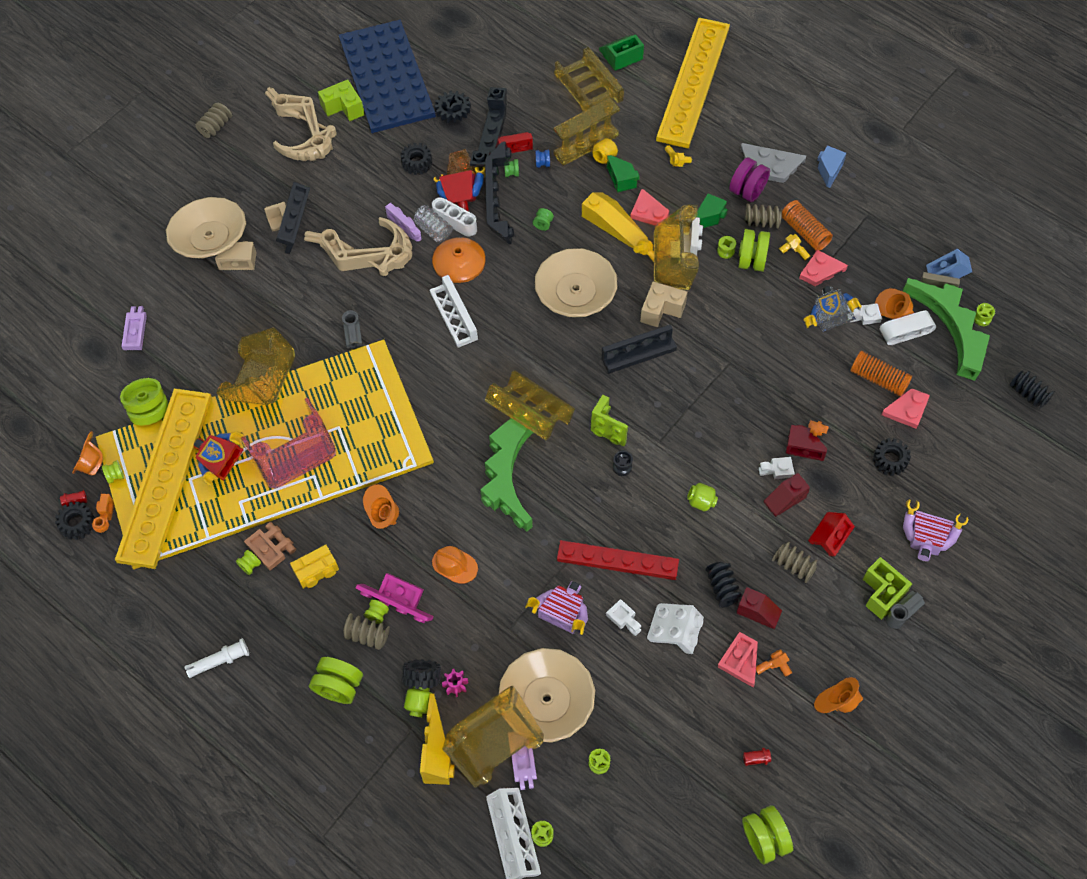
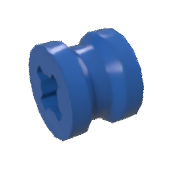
M535 150L536 168L541 166L550 167L549 150L544 152Z

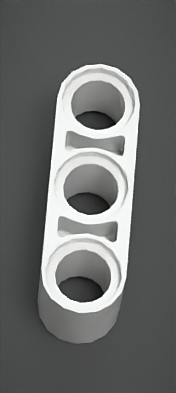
M444 198L433 200V216L436 220L465 236L476 234L477 222L475 215Z
M925 310L887 321L880 326L879 330L886 343L894 345L927 335L936 329V325L929 312Z

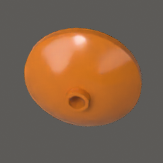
M460 237L441 243L434 251L432 258L433 268L437 275L441 278L449 275L453 283L473 280L483 271L486 262L484 250L477 242Z

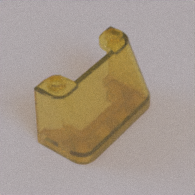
M684 205L655 226V282L677 289L690 290L699 270V261L695 254L684 252V234L689 235L691 222L697 217V205Z
M270 328L241 338L238 344V353L245 361L234 385L230 382H223L219 385L216 393L222 399L262 405L276 402L295 358V351L275 328Z
M510 686L452 727L446 735L442 749L476 788L481 783L482 785L488 783L492 779L493 769L524 746L527 749L538 748L543 743L544 733L514 686Z

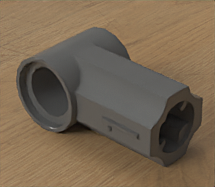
M346 311L342 315L346 347L354 350L363 346L360 321L355 311Z
M911 591L898 604H895L886 616L888 626L894 629L901 628L912 615L924 606L923 597L918 592ZM894 614L899 615L901 619L896 618Z

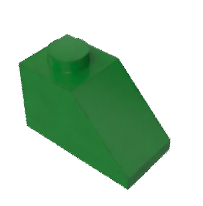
M608 155L607 169L617 193L637 188L639 173L634 169L633 165Z
M707 194L694 216L695 218H700L699 225H703V228L718 225L721 218L724 219L727 215V201Z

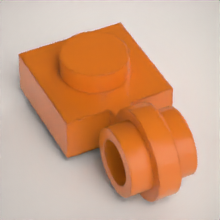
M810 420L808 428H811L810 432L816 437L817 435L822 436V433L827 434L829 429L821 421L815 422Z
M101 494L100 501L96 505L100 517L94 519L92 527L98 533L105 532L108 529V520L112 518L114 501L109 494Z

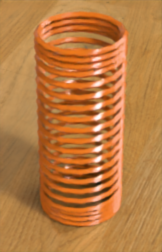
M798 200L791 201L782 210V218L815 251L822 250L830 243L833 236L831 232L825 229ZM796 205V206L793 207V208L790 210V212L787 214V212L789 211V209H790L792 206Z
M860 351L850 371L854 374L857 373L861 377L863 376V378L876 383V385L879 383V386L882 385V388L885 386V389L888 388V391H894V394L901 397L907 389L912 375L906 373L899 385L905 374L904 371L895 385L902 370L899 371L893 382L899 369L895 371L896 367H894L891 371L893 367L891 365L883 379L889 364L886 366L885 362L882 366L883 361L880 363V359L877 361V358L872 363L874 356L871 358V355H869L867 358L868 353Z

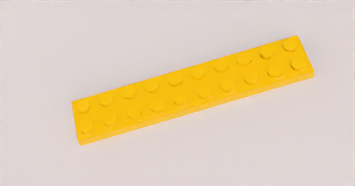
M698 18L656 141L689 149L730 24Z
M174 388L115 557L117 563L156 569L195 451L193 445L200 436L212 399L211 394Z

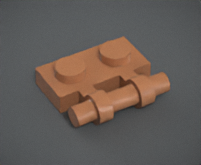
M272 522L266 525L268 532L264 534L259 529L244 541L246 546L269 571L285 559L282 553L284 550H287L290 554L296 551V548L292 545L293 542L282 534V530ZM274 538L280 542L276 546L271 541Z

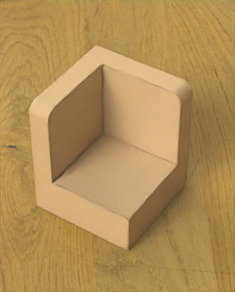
M285 202L264 209L272 231H277L280 228L286 208Z

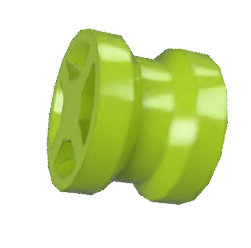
M724 236L719 239L717 253L720 257L728 259L734 255L735 239L730 236Z
M988 303L978 305L974 322L979 326L989 325L995 315L994 307Z
M118 460L114 461L111 465L105 464L102 466L105 478L109 484L113 483L115 479H124V474Z
M249 550L244 552L242 558H238L235 561L248 575L253 572L255 567L261 564L260 560Z
M371 600L369 603L370 608L365 611L364 617L368 618L371 622L376 621V624H380L383 622V616L388 613L389 608L380 601Z
M595 749L589 756L590 770L595 774L607 772L610 767L609 753L604 749Z
M539 821L533 825L531 834L532 840L536 845L545 847L552 842L553 828L549 822Z

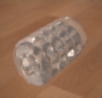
M428 205L421 206L415 213L414 223L436 242L445 240L451 234L452 226L448 225L447 221H443V218L438 216L433 209H429Z

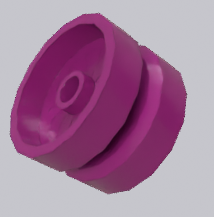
M750 157L745 158L732 177L729 187L730 192L736 195L742 194L743 199L750 203L754 202L767 184L771 172L770 168L763 164L757 166V161Z

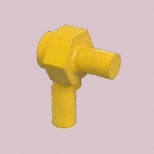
M669 145L665 147V151L670 156V163L673 166L683 167L684 163L690 164L692 162V158L684 156V153H676Z
M790 234L785 238L786 243L779 248L783 254L792 248L804 260L810 257L808 252L800 246L801 240L796 234Z
M642 239L634 246L633 250L635 253L648 255L656 266L662 262L653 251L651 241Z

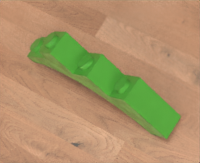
M908 278L902 292H906L911 298L927 306L944 322L957 348V375L975 381L982 369L990 335L972 330L976 312L968 308L959 307L963 289L949 284L939 288L935 285H929Z
M522 409L489 436V446L496 454L485 462V473L491 481L481 489V501L486 507L490 506L494 511L500 507L505 515L509 514L513 518V522L517 527L523 528L527 532L533 527L532 518L524 510L516 496L512 483V474L519 450L525 441L536 431V420L525 409Z

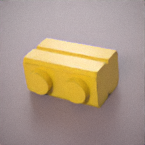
M327 545L290 563L303 589L315 586L324 577L330 578L334 576L336 571L339 570Z

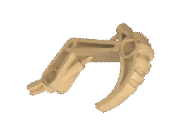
M267 88L265 95L272 101V106L275 108L277 115L301 118L307 121L312 136L305 143L293 147L283 146L275 141L273 142L274 148L282 155L294 160L315 161L317 158H325V155L330 150H333L331 140L336 136V128L332 125L326 127L317 122L312 98L278 94L273 88Z
M381 217L379 218L380 226L386 227L394 235V240L390 247L354 249L340 240L335 230L327 229L322 234L311 231L305 232L304 240L320 244L341 271L376 267L379 269L380 275L386 276L393 269L404 268V265L412 258V243L409 240V236L397 224Z

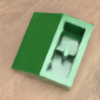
M635 34L599 47V51L614 71L642 60L644 44Z

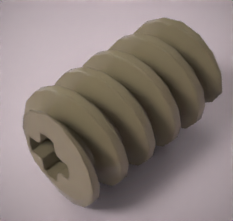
M219 102L214 103L208 112L200 118V121L196 123V128L204 137L210 138V135L215 136L216 131H220V127L224 126V122H228V118H231L233 115L225 105Z
M746 204L744 222L747 221L748 226H751L754 221L755 227L761 222L762 227L769 223V227L772 228L775 223L776 228H779L782 207L779 211L778 206H775L772 211L770 205L765 210L764 205H761L758 209L757 205L754 204L751 209L750 204Z
M788 541L777 550L772 561L778 559L777 564L779 566L785 563V570L792 567L791 574L794 575L799 572L798 578L802 579L806 576L805 583H807L817 569L818 560L810 563L811 556L808 555L803 558L804 551H800L797 554L796 546L789 549L790 542Z
M350 613L343 629L345 639L349 640L352 638L353 642L360 641L362 645L367 643L368 647L375 645V648L380 650L387 641L390 627L388 626L386 630H383V623H380L378 628H376V621H372L368 625V618H365L361 623L359 615L353 620V613Z

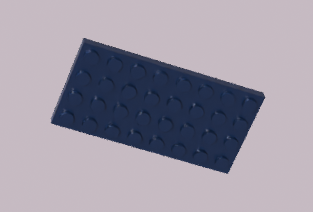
M401 20L339 34V40L356 90L362 101L371 133L436 117Z

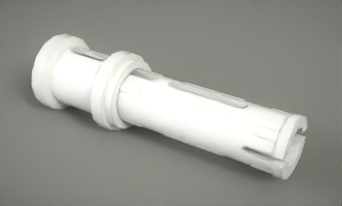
M242 638L239 642L228 647L225 645L221 648L222 651L186 665L185 670H187L188 677L192 678L225 662L231 664L233 660L244 655L249 656L250 653L244 639Z

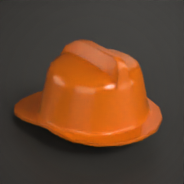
M889 288L881 292L876 298L875 304H878L882 316L897 319L914 314L912 300L906 292Z
M93 431L87 436L80 458L72 472L73 474L78 470L89 475H95L103 462L101 450L91 443Z
M382 485L370 486L363 496V505L372 525L378 529L395 525L399 516V507L393 501L389 491Z
M446 546L439 549L432 559V566L437 573L459 584L472 581L478 572V565L475 559L454 546Z
M853 677L845 678L838 684L826 689L816 698L814 708L820 713H829L834 710L843 713L853 711L863 700L862 695L858 691V680Z

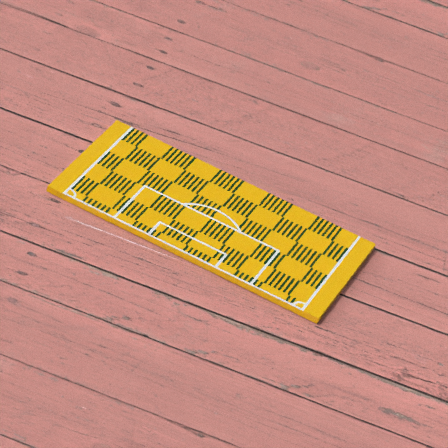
M385 340L212 397L199 438L206 441L209 435L217 436L218 434L232 433L236 430L244 435L239 440L241 444L238 445L244 451L225 480L223 481L220 478L214 479L210 487L202 480V474L198 467L199 461L195 458L199 450L195 449L158 561L433 464V458ZM164 418L150 425L140 426L132 424L96 436L98 447L103 454V465H111L114 461L118 460L124 474V479H115L113 483L109 484L122 534L125 532ZM131 565L133 570L140 568L139 566Z

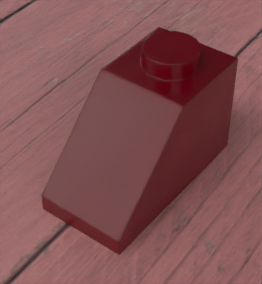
M791 425L785 454L824 461L827 448L818 437L813 436V433L810 432L811 428H806L802 425Z
M797 473L782 482L764 500V504L776 517L807 498L810 487L800 474Z
M746 587L737 609V614L774 630L782 613V610L765 594Z

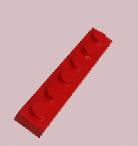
M560 540L557 562L676 580L679 563L677 558Z

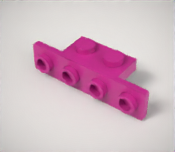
M386 573L379 591L365 584H357L356 589L361 591V595L368 598L373 596L386 606L392 605L396 607V611L405 615L407 613L412 614L414 619L419 622L425 623V621H431L434 617L417 609L424 589L389 573Z

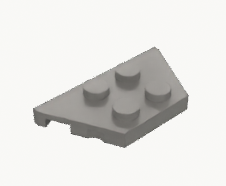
M745 143L741 144V152H743L745 158L750 157L757 161V166L763 164L770 168L771 172L768 180L784 183L797 170V167L801 163L804 164L806 160L805 155Z

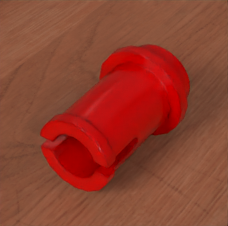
M85 491L68 495L64 493L63 496H60L61 505L63 507L66 504L69 507L70 502H73L74 505L75 502L87 503Z
M762 748L759 751L743 752L745 766L761 763L767 765L771 762L770 750Z

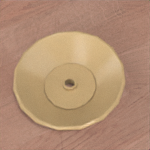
M208 197L195 200L180 208L171 217L166 229L167 243L175 252L189 258H206L218 255L231 248L242 237L246 226L245 214L237 203L225 198Z
M565 249L552 254L541 263L535 275V291L541 302L553 312L567 317H586L600 312L612 301L617 290V274L610 262L600 254L586 249Z
M541 648L524 653L508 666L500 680L498 701L503 718L515 732L532 741L552 743L571 737L586 724L594 709L595 687L590 672L578 658L562 650ZM547 696L550 697L551 700L549 702H545L543 698Z

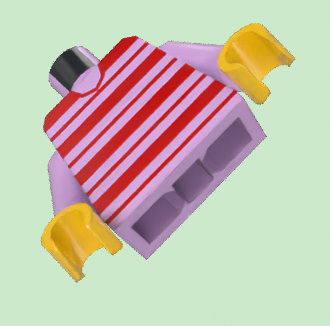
M909 499L906 501L908 512L905 513L903 530L910 541V547L919 550L918 559L929 561L931 554L939 555L940 551L948 550L957 542L962 532V525L968 523V517L964 523H960L958 521L960 514H958L955 518L957 523L953 525V521L917 511L920 506L917 500L915 507L910 508L911 500Z
M573 581L570 582L567 589L557 586L555 589H550L536 598H529L525 608L532 607V613L534 614L539 608V618L572 634L577 629L583 635L584 627L588 621L587 607L583 604V597L578 595L581 586Z

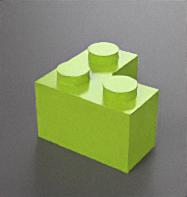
M349 80L318 91L320 105L327 117L342 110L349 121L364 116L362 101Z
M881 557L867 570L863 578L868 585L876 590L867 602L866 607L882 620L891 608L907 594L912 586L908 579Z

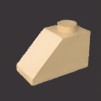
M236 242L231 248L215 257L218 269L254 270L256 250L253 242Z

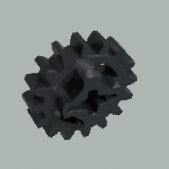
M450 90L449 94L443 92L444 96L439 95L438 100H435L434 106L437 117L441 116L442 121L447 119V123L450 120H453L454 123H456V120L462 121V117L467 118V114L470 113L471 103L469 97H465L464 93L459 94L458 91L453 93Z

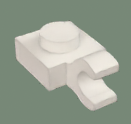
M878 304L861 305L862 307H859V310L854 309V312H851L849 309V315H847L849 322L861 320L863 325L881 323L882 317Z
M791 457L773 458L771 463L762 462L760 463L761 467L758 468L760 476L773 474L774 479L790 478L795 475Z
M621 599L606 612V616L620 629L626 625L634 636L641 632V625L633 619L635 612Z

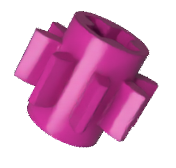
M452 669V673L449 675L444 674L447 681L442 682V686L444 688L448 687L446 690L447 695L454 693L458 697V693L461 691L466 692L464 684H468V678H463V671L458 673ZM454 680H457V685H453Z

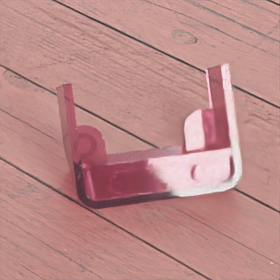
M308 397L305 398V402L310 415L303 421L306 433L274 450H271L270 446L264 442L250 446L245 436L241 437L244 448L270 488L283 486L329 461L336 454L335 445L320 415Z

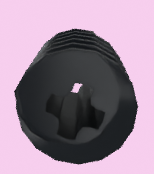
M1022 370L1009 385L1010 387L1016 386L1015 391H1022L1021 396H1028L1027 401H1034L1033 406H1040V410L1049 402L1055 391L1047 393L1048 385L1041 388L1042 380L1035 383L1037 376L1029 378L1031 371L1023 373Z
M715 562L708 565L705 570L708 572L711 586L714 587L713 592L717 594L718 606L724 608L733 605L742 596V593H735L739 586L732 585L737 580L736 578H730L734 571H727L731 568V564Z

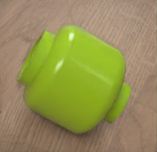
M698 483L695 486H691L687 500H689V504L692 507L708 511L710 507H715L718 497L715 496L716 492L713 487Z
M413 687L407 690L404 708L410 711V716L422 718L423 714H427L431 693L429 692L430 688L422 689V687H419V689H415Z

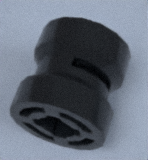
M621 450L614 455L613 470L617 475L626 476L631 473L633 463L631 453Z

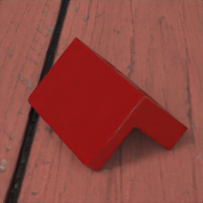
M528 132L503 136L498 139V145L501 142H506L508 148H511L512 153L533 149L532 134Z
M827 512L808 541L810 544L822 545L829 556H836L855 526L845 513Z

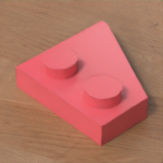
M641 189L631 212V219L664 228L669 216V210L649 193Z
M817 250L801 272L799 279L817 286L824 280L833 278L834 274L840 271L845 272L848 265Z
M910 389L883 410L882 416L917 429L930 395Z
M739 632L718 663V668L754 687L758 642Z

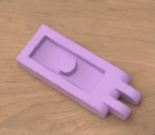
M391 203L385 206L389 220L401 227L411 239L415 241L421 240V232L410 217H406L399 207H395Z
M131 306V311L126 313L121 346L123 350H142L147 317L143 306L138 307V312L136 306Z
M509 732L515 782H520L521 790H525L524 781L528 780L529 789L534 788L533 780L537 779L531 740L517 732Z

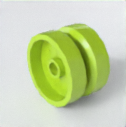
M745 229L739 249L740 260L738 268L748 269L751 259H754V270L763 272L770 232L761 231L757 242H754L755 231Z
M152 378L133 381L122 390L120 395L122 405L126 409L130 421L140 426L150 425L164 418L169 404L160 382Z
M321 657L316 667L319 674L312 676L309 688L314 693L331 701L351 704L356 694L353 687L360 685L363 673L358 668L344 661L330 657Z
M770 805L761 809L760 817L755 813L743 817L742 823L748 842L757 859L763 865L774 861L776 853L783 857L793 852V843L788 828L774 806Z

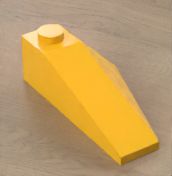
M592 192L582 203L583 218L631 248H634L642 239L648 240V237L620 204L603 192Z
M430 693L427 710V723H429V726L425 727L424 732L425 744L422 746L420 774L425 784L450 785V778H454L455 765H451L435 695Z

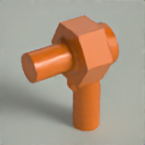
M781 649L770 655L771 660L764 661L756 666L758 675L769 668L774 669L780 667L785 677L792 673L787 665L789 658Z

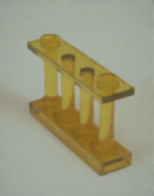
M589 47L583 49L581 60L564 68L558 61L555 62L554 74L556 78L561 80L580 104L581 109L589 117L592 116V106L610 97L614 98L617 103L623 101L624 89ZM584 65L590 69L574 78H571L568 74ZM592 76L599 80L582 89L577 85V83ZM600 87H605L607 92L590 100L585 95Z
M609 98L554 127V131L562 139V146L554 150V156L563 166L592 151L594 145L606 138L612 140L619 136V131L611 123V115L620 111L617 104ZM604 120V124L597 127V123ZM590 127V131L583 135V130ZM576 135V139L569 142V138Z
M515 370L512 371L506 387L502 389L493 383L489 386L485 398L487 403L545 440L550 438L554 425L558 420L568 425L575 410L574 407ZM516 391L522 396L516 398L510 392ZM528 400H530L531 402H533V403L536 404L537 406H535L534 408H532L531 406L527 405L525 402H527ZM545 410L552 414V416L548 418L540 412Z

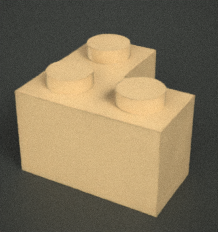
M652 282L641 310L640 322L658 327L663 313L681 318L688 292Z

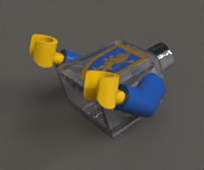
M826 286L822 289L823 295L815 299L816 305L813 306L811 314L804 318L806 328H809L810 325L817 326L818 323L824 332L856 320L853 314L854 309L861 308L862 306L857 298L852 297L848 293L842 294L840 289L833 290L832 286Z

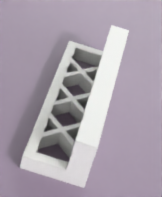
M449 275L442 277L443 285L430 289V294L457 347L478 340L477 329ZM445 290L446 296L444 299L436 296V293ZM445 304L453 306L452 312L443 310ZM452 318L460 320L459 326L450 323ZM459 332L468 335L467 338L460 341L457 336Z
M501 788L486 796L506 879H522L524 877L540 875L541 872L519 788ZM513 794L514 806L509 802L508 795ZM514 815L519 819L520 827L514 823ZM520 837L525 841V849L520 845ZM525 859L530 862L532 870H526Z

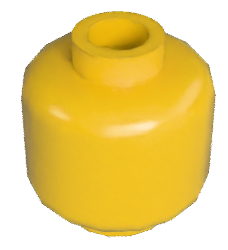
M606 138L594 145L592 153L596 161L606 164L607 156L612 155L616 157L618 149L611 139Z

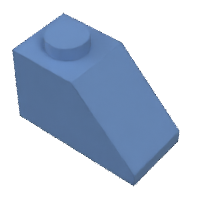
M827 146L824 152L821 151L817 159L819 161L818 170L826 186L829 188L841 170L846 157L845 152Z
M959 249L926 265L928 273L958 279L972 272L969 257Z

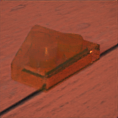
M466 149L449 154L447 175L469 170L475 172L476 175L475 167L470 166L471 159Z

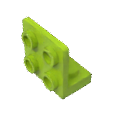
M602 395L592 411L591 431L599 437L603 436L609 439L613 444L625 446L628 426L608 415L611 408L609 406V397Z

